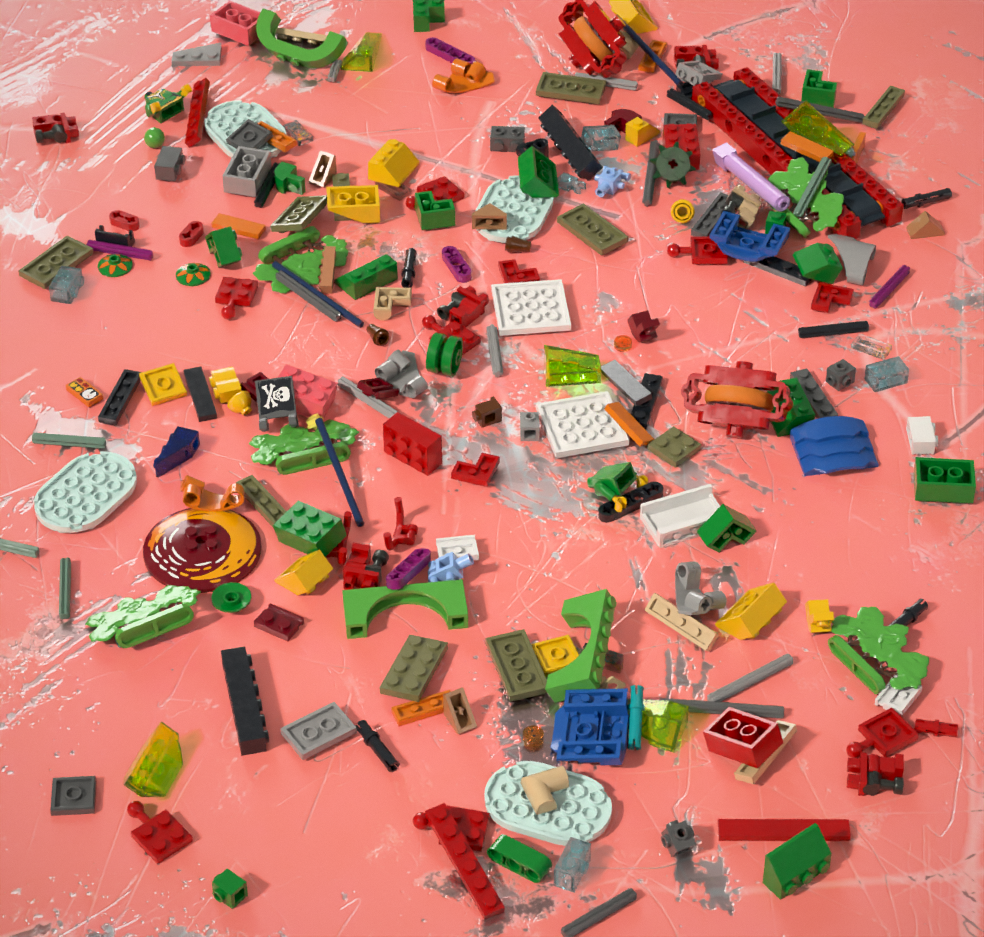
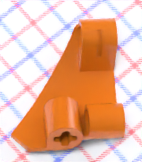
M456 58L451 65V76L446 77L436 74L432 81V87L448 93H462L489 86L495 83L493 73L486 71L485 66L480 62L474 61L470 64Z
M186 475L184 480L181 481L180 491L183 492V503L187 507L215 512L238 507L244 502L245 491L240 484H231L225 494L222 495L205 490V482Z

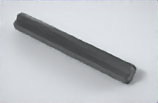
M628 888L561 928L562 936L573 937L636 900V892L633 888Z

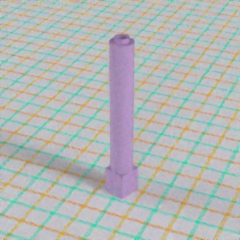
M726 142L712 149L715 163L724 171L729 170L777 211L781 212L788 208L790 204L789 197L741 159L731 145Z

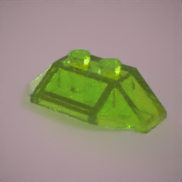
M161 721L133 760L123 778V785L140 797H165L183 766L179 733Z

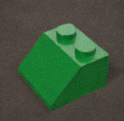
M815 243L793 253V257L803 277L833 284L843 269L833 247L829 244Z

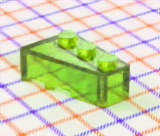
M544 345L543 373L546 387L601 383L599 355Z

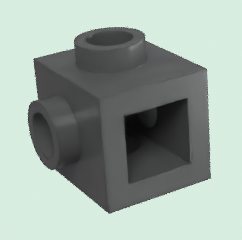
M842 359L827 368L826 382L837 391L855 382L856 368L846 360Z
M678 820L669 822L661 832L662 844L665 848H668L671 857L687 852L696 845L694 831L687 824L686 820L680 823Z

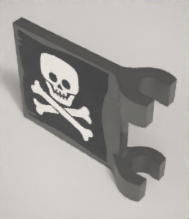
M293 376L255 381L259 429L262 432L269 431L268 419L288 417L291 428L299 427Z

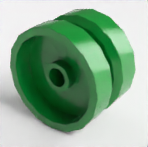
M435 332L430 340L426 354L427 371L437 374L442 371L443 375L454 377L461 363L463 352L462 338L450 336L447 339L445 334Z

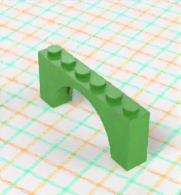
M463 579L406 584L403 588L396 590L388 589L387 586L342 590L347 639L366 638L371 621L379 613L393 606L404 604L420 605L434 610L444 619L448 630L468 628V610Z
M607 589L564 600L561 615L569 627L591 628V635L586 647L574 661L566 667L548 674L545 690L555 703L565 700L566 690L600 688L616 607V600Z

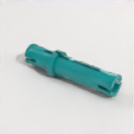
M636 685L630 687L631 696L630 704H628V710H630L628 749L634 750L635 742L636 750H641L642 711L645 710L643 705L644 687L637 685L636 688Z

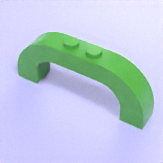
M262 8L257 20V35L264 47L272 55L276 56L277 59L283 62L285 60L290 61L295 66L301 65L308 68L325 67L336 61L348 44L343 35L329 31L322 45L315 49H304L276 39V30L281 21L277 13Z

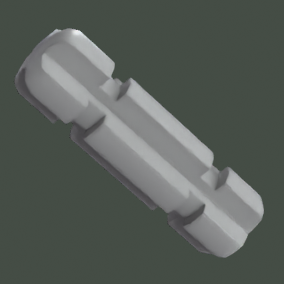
M340 59L334 61L331 65L327 79L329 82L334 83L337 79L342 63Z

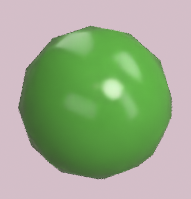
M153 127L145 132L144 140L150 148H158L164 144L165 135L162 130Z

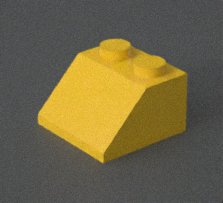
M317 550L298 558L274 581L296 595L310 594L316 589L315 585L318 582L321 583L329 577L328 573L333 570V567L323 553Z

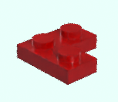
M516 259L498 261V268L504 284L540 281L537 268L519 270Z
M819 282L811 303V310L828 313L832 302L850 305L854 289Z
M481 453L476 465L457 461L451 472V479L488 487L500 463V457Z

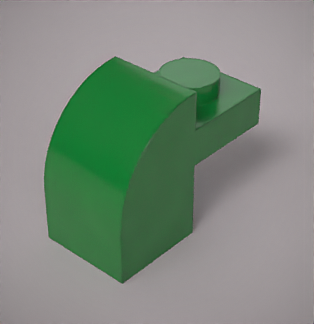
M281 162L275 169L276 189L282 194L290 191L303 195L306 192L305 178L297 176V166Z

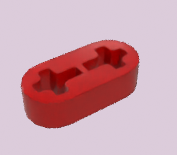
M114 210L109 214L110 223L115 227L126 231H136L140 227L139 218L135 215L121 210Z
M192 221L179 234L181 246L191 247L204 233L202 222Z

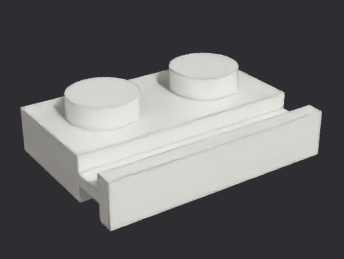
M475 534L436 538L438 558L453 552L458 558L470 553L474 561L479 560Z
M889 682L885 689L876 697L875 705H881L885 710L892 707L902 717L922 692V685H919L917 689L908 686L898 690L891 687Z

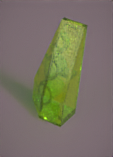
M366 32L343 58L341 70L373 72L382 33Z
M806 100L781 122L791 132L829 148L841 156L854 146V143Z
M643 699L645 710L642 711L641 736L647 739L648 743L653 747L674 753L688 724L689 706L669 700Z

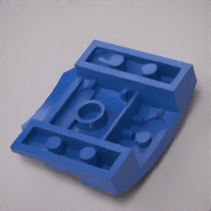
M723 211L709 236L719 246L722 253L740 260L757 262L778 254L789 237L790 227L773 224L769 233L764 234L738 227L740 215Z
M848 416L824 417L805 422L790 430V440L804 476L879 466L868 437L869 432L864 421Z
M628 688L566 690L564 705L555 713L553 737L550 746L551 750L557 754V761L600 762V765H622L629 733L630 710H628V704H630V694Z

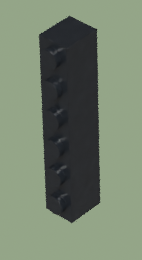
M553 104L538 117L542 123L540 126L544 131L549 132L547 135L552 141H556L554 145L560 151L562 150L560 153L564 158L569 159L568 164L573 169L576 168L574 172L580 178L584 177L589 181L603 168L562 112Z
M245 646L221 650L222 666L241 756L267 752L266 743L270 742L268 730L263 729V727H266L264 714L260 715V712L263 711L261 699L256 698V696H259L258 685L253 684V681H256L254 669H250V666H253L251 654L246 653Z

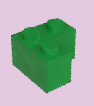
M413 0L414 32H430V23L445 22L444 0Z
M807 69L802 87L801 101L834 108L837 82L822 81L823 71Z
M432 191L415 193V211L421 230L455 226V207L452 199L435 201Z
M231 226L211 231L205 236L210 254L214 253L218 268L241 261L242 251L240 247H237V235Z
M722 504L697 530L706 546L717 552H720L732 539L744 545L757 532L747 516L725 504Z

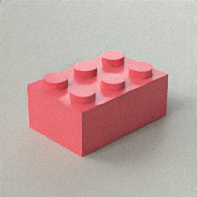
M229 0L210 14L211 31L249 46L258 39L256 25L260 12Z
M286 364L278 378L293 376L296 412L308 418L318 413L324 418L335 399L337 383Z

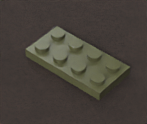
M543 72L536 88V96L600 104L606 88V80Z
M327 195L297 197L270 225L271 231L279 233L303 231L318 213L327 205Z
M584 203L557 216V223L601 256L628 242L626 234Z
M67 235L18 270L19 276L46 289L93 254V248Z
M525 629L485 638V644L510 702L547 693L545 690L547 680Z
M409 634L379 687L380 694L419 702L448 649V642Z

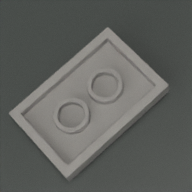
M332 702L280 728L281 735L299 757L305 760L356 734L357 727L335 702Z

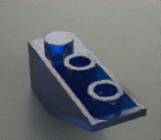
M177 426L174 433L170 434L167 444L162 447L160 455L154 460L153 467L155 468L156 477L164 475L193 457L200 446L199 431Z

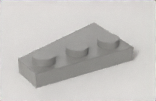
M220 42L172 52V66H220L222 44Z

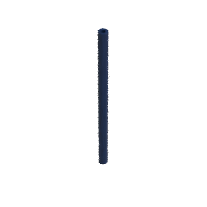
M622 19L626 25L623 29L676 85L683 84L674 72Z
M277 261L273 262L272 267L277 271L282 270L338 310L350 322L359 328L364 325L362 320Z
M318 418L315 420V423L358 527L364 525L363 518L322 418Z

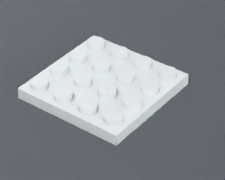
M562 279L491 285L499 336L571 330V321Z
M608 391L536 403V411L539 412L540 421L555 458L629 445L626 432L604 409L607 404L613 403Z

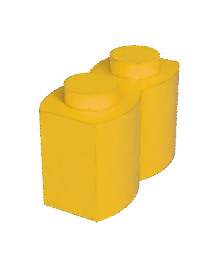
M233 366L211 371L212 376L209 377L210 386L213 388L215 399L219 398L220 403L228 402L234 395L242 391Z

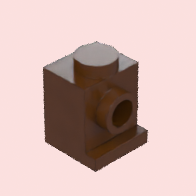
M492 396L489 401L475 405L472 417L483 428L502 421V407L495 397Z

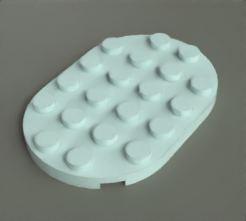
M242 100L224 102L213 107L204 119L205 131L208 136L231 158L236 148L227 144L226 139L248 119L255 123L263 121L286 134L285 128L265 107L255 102H251V104L242 103ZM267 142L260 148L261 150L271 151V158L278 156L281 152L280 149Z
M519 175L509 176V179L503 181L499 179L487 188L475 211L491 203L507 214V230H476L489 241L506 244L507 236L528 240L535 237L541 230L553 207L554 197L532 198L528 194H524L520 189Z
M100 451V454L90 456L87 453L71 460L36 493L34 510L37 519L45 527L59 533H74L95 528L134 492L137 485L135 467L124 456Z
M520 761L516 762L514 766L500 768L488 780L484 793L486 810L498 825L507 830L569 847L585 844L596 839L607 829L612 816L611 799L604 791V787L588 776L566 770L569 787L551 792L557 804V809L536 815L521 785V779L525 776L556 767L540 762Z

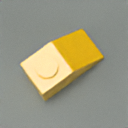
M639 117L626 123L625 140L636 147L660 134L659 129Z

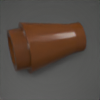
M507 236L505 250L509 251V253L530 252L531 242L515 236Z
M375 324L367 326L366 331L375 345L383 346L388 343L390 337L387 330Z

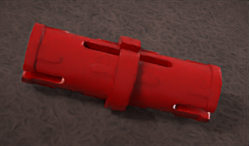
M916 718L914 730L916 732L933 734V736L945 735L957 738L958 724L939 722L938 719L929 721Z

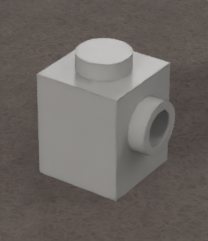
M520 412V440L539 441V412Z

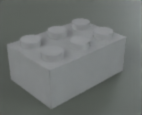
M238 146L222 175L224 192L257 197L272 168L271 151Z

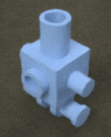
M605 165L603 172L600 175L596 174L594 178L598 181V188L595 190L596 195L599 197H603L606 193L614 195L619 188L623 189L625 186L621 179L628 182L631 174L625 173L622 169L617 171L616 167L610 168Z
M450 552L435 559V561H430L427 571L428 582L464 578L463 569L474 564L473 557L468 553L458 558L453 552Z

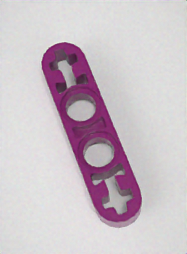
M431 37L425 41L427 51L450 63L456 58L470 64L475 61V57L438 38Z
M419 548L409 554L386 576L387 588L393 590L403 588L431 561V551L426 548Z

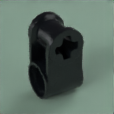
M544 138L522 143L517 146L515 151L520 156L533 146L547 158L549 157L548 141Z

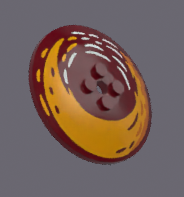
M187 508L165 517L150 530L144 541L143 558L148 572L165 586H189L190 589L201 591L200 593L213 592L222 584L238 583L247 577L260 559L262 545L257 528L248 518L230 509L213 512Z

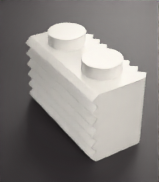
M907 417L906 431L911 454H934L935 447H938V436L935 435V423H932L931 417Z

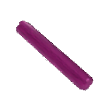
M88 240L86 244L92 247L93 251L122 254L145 260H152L153 251L96 240Z
M902 265L869 300V306L874 309L877 308L910 273V267Z

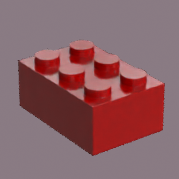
M690 123L663 125V146L669 148L673 147L675 142H679L680 149L685 152H693L689 157L690 165L695 167L696 170H700V147L697 125ZM675 161L668 162V165H671V169L677 167Z
M396 412L383 423L385 453L427 476L442 464V435L399 412Z
M728 707L703 731L709 752L757 769L783 744L778 723L732 707Z

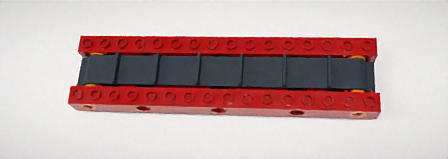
M748 67L734 71L733 80L712 86L707 81L693 86L692 100L712 111L713 118L711 120L770 175L776 171L787 172L790 161L800 157L804 158L809 164L808 174L815 172L820 163L781 145V139L790 131L834 151L833 156L830 158L831 164L825 178L826 188L822 190V194L838 193L844 195L842 213L837 217L835 226L828 227L835 234L857 239L860 237V228L881 219L882 224H885L887 227L902 221L904 205L797 110L778 107L775 101L777 97L781 96ZM812 212L815 216L819 214L818 212Z

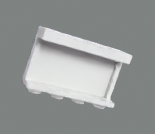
M711 484L648 501L640 505V519L659 548L700 537L697 530L720 507L712 494L713 486Z

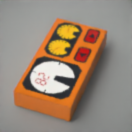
M81 377L66 384V390L87 407H91L104 399L100 391Z

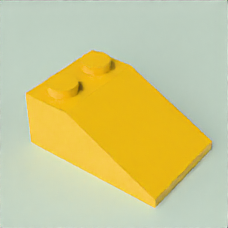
M378 185L326 187L328 211L361 223L380 222Z

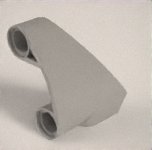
M828 235V238L835 244L842 258L847 283L863 286L868 262L874 259L876 245L857 241L848 236Z
M397 349L388 357L387 361L374 370L377 378L380 377L394 386L393 389H400L399 394L402 396L415 398L428 388L426 380L419 374L415 353Z
M696 561L681 562L675 569V597L679 614H705L709 610L723 609L727 603L726 595L722 591L706 592L704 594L700 591L701 567Z

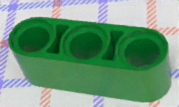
M505 834L499 835L487 850V855L492 861L534 883H539L552 868V862L546 855Z

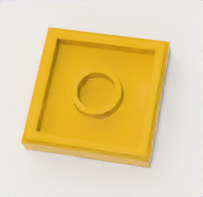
M174 363L139 373V378L152 406L187 396V390Z
M569 634L531 644L545 677L566 667L579 656Z

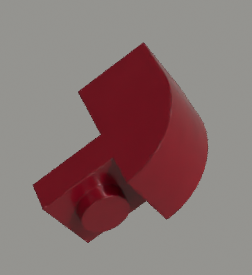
M629 109L611 111V118L604 121V135L610 137L619 131L626 134V123L636 117L642 119V116Z
M648 310L632 314L628 318L627 322L631 333L638 342L658 337L656 329L659 327L660 322L658 318L651 319Z

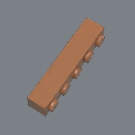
M325 246L324 251H322V257L324 258L321 259L323 267L320 269L322 275H320L321 283H319V289H321L323 294H332L336 246Z

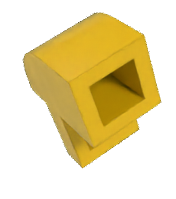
M828 599L808 600L805 603L809 632H831V622L834 620V614L829 611Z

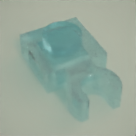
M565 172L557 178L558 188L565 191L574 190L576 194H581V189H586L585 182L578 181L577 177Z

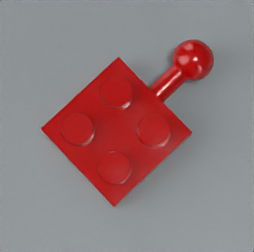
M445 176L417 186V193L432 191L435 201L452 199L453 202L464 199V192ZM410 196L406 199L408 209H415V196Z
M709 236L690 237L691 247H680L676 243H672L667 247V254L670 257H677L679 254H691L692 264H727V255L722 253L719 246Z
M223 277L215 296V303L228 304L221 310V315L224 319L230 320L235 316V305L251 306L258 288V280Z
M426 315L422 319L424 328L434 329L437 333L445 334L447 339L450 336L461 337L463 340L462 355L481 343V337L456 320L442 327L436 323V319L432 315Z
M891 707L859 724L858 731L866 739L860 743L856 741L849 743L846 752L851 758H859L863 750L873 745L886 757L918 740L919 734Z
M140 801L129 803L127 807L129 816L138 818L143 823L131 831V837L157 864L193 842L192 835L167 809L150 818L144 812V805Z
M447 805L471 849L482 852L490 813ZM424 812L414 815L413 825L417 829L423 830L431 827Z

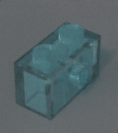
M614 125L583 126L581 139L590 151L618 150L621 135Z
M61 265L49 286L51 301L72 304L74 298L78 296L79 289L83 287L85 282L81 268Z
M897 356L866 365L864 379L874 392H879L907 384L909 368Z
M570 837L554 868V886L575 892L583 874H586L589 868L591 843Z

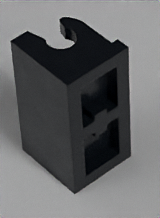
M99 225V229L96 228L94 231L96 241L130 247L135 243L133 230H129V234L123 235L106 232L104 226Z

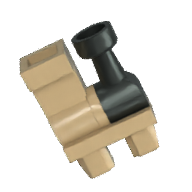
M738 185L728 195L725 204L728 206L722 209L721 214L723 211L735 213L736 210L738 215H740L739 220L745 223V226L739 223L738 227L749 229L755 220L754 217L762 202L759 201L760 197L758 195H750L745 192V187Z

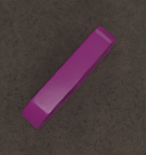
M454 246L444 247L442 249V260L455 279L460 283L469 282L472 278L471 269L462 255Z

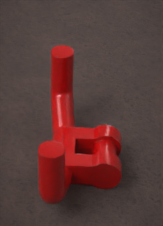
M401 497L394 498L396 528L393 538L390 532L383 534L386 549L389 551L393 550L398 544L413 545L416 539L415 535L418 533L417 525H404V508Z
M350 511L344 512L343 526L347 536L326 556L327 558H338V563L341 566L345 565L347 558L346 545L352 518Z

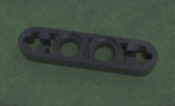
M650 482L622 495L621 497L626 498V505H628L626 508L622 507V512L614 509V501L602 504L598 508L599 520L605 523L612 522L640 509L642 503L662 498L663 485L659 482ZM635 497H642V498H644V499H642V500H636V499H634V498H635Z

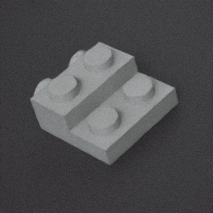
M700 61L680 62L675 73L682 81L690 82L693 86L706 81L710 84L714 80H721L723 74Z

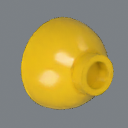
M681 199L672 205L670 212L676 222L687 223L694 217L695 210L690 201Z
M248 391L237 393L228 401L227 407L232 412L241 413L243 416L249 414L252 411L250 393Z

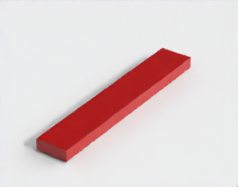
M718 819L717 823L719 841H788L814 823L819 826L825 841H850L851 833L849 819Z

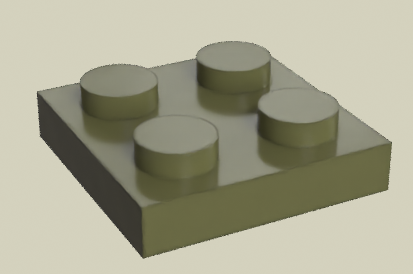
M673 426L650 442L648 450L676 468L699 452L702 444Z

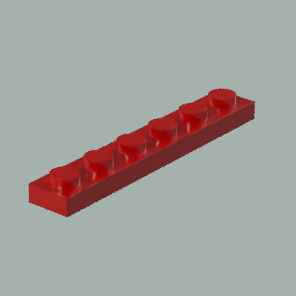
M206 77L201 81L198 80L193 85L185 144L189 148L202 139L210 81Z
M442 803L426 810L425 816L483 919L486 920L504 912L505 907L446 804Z

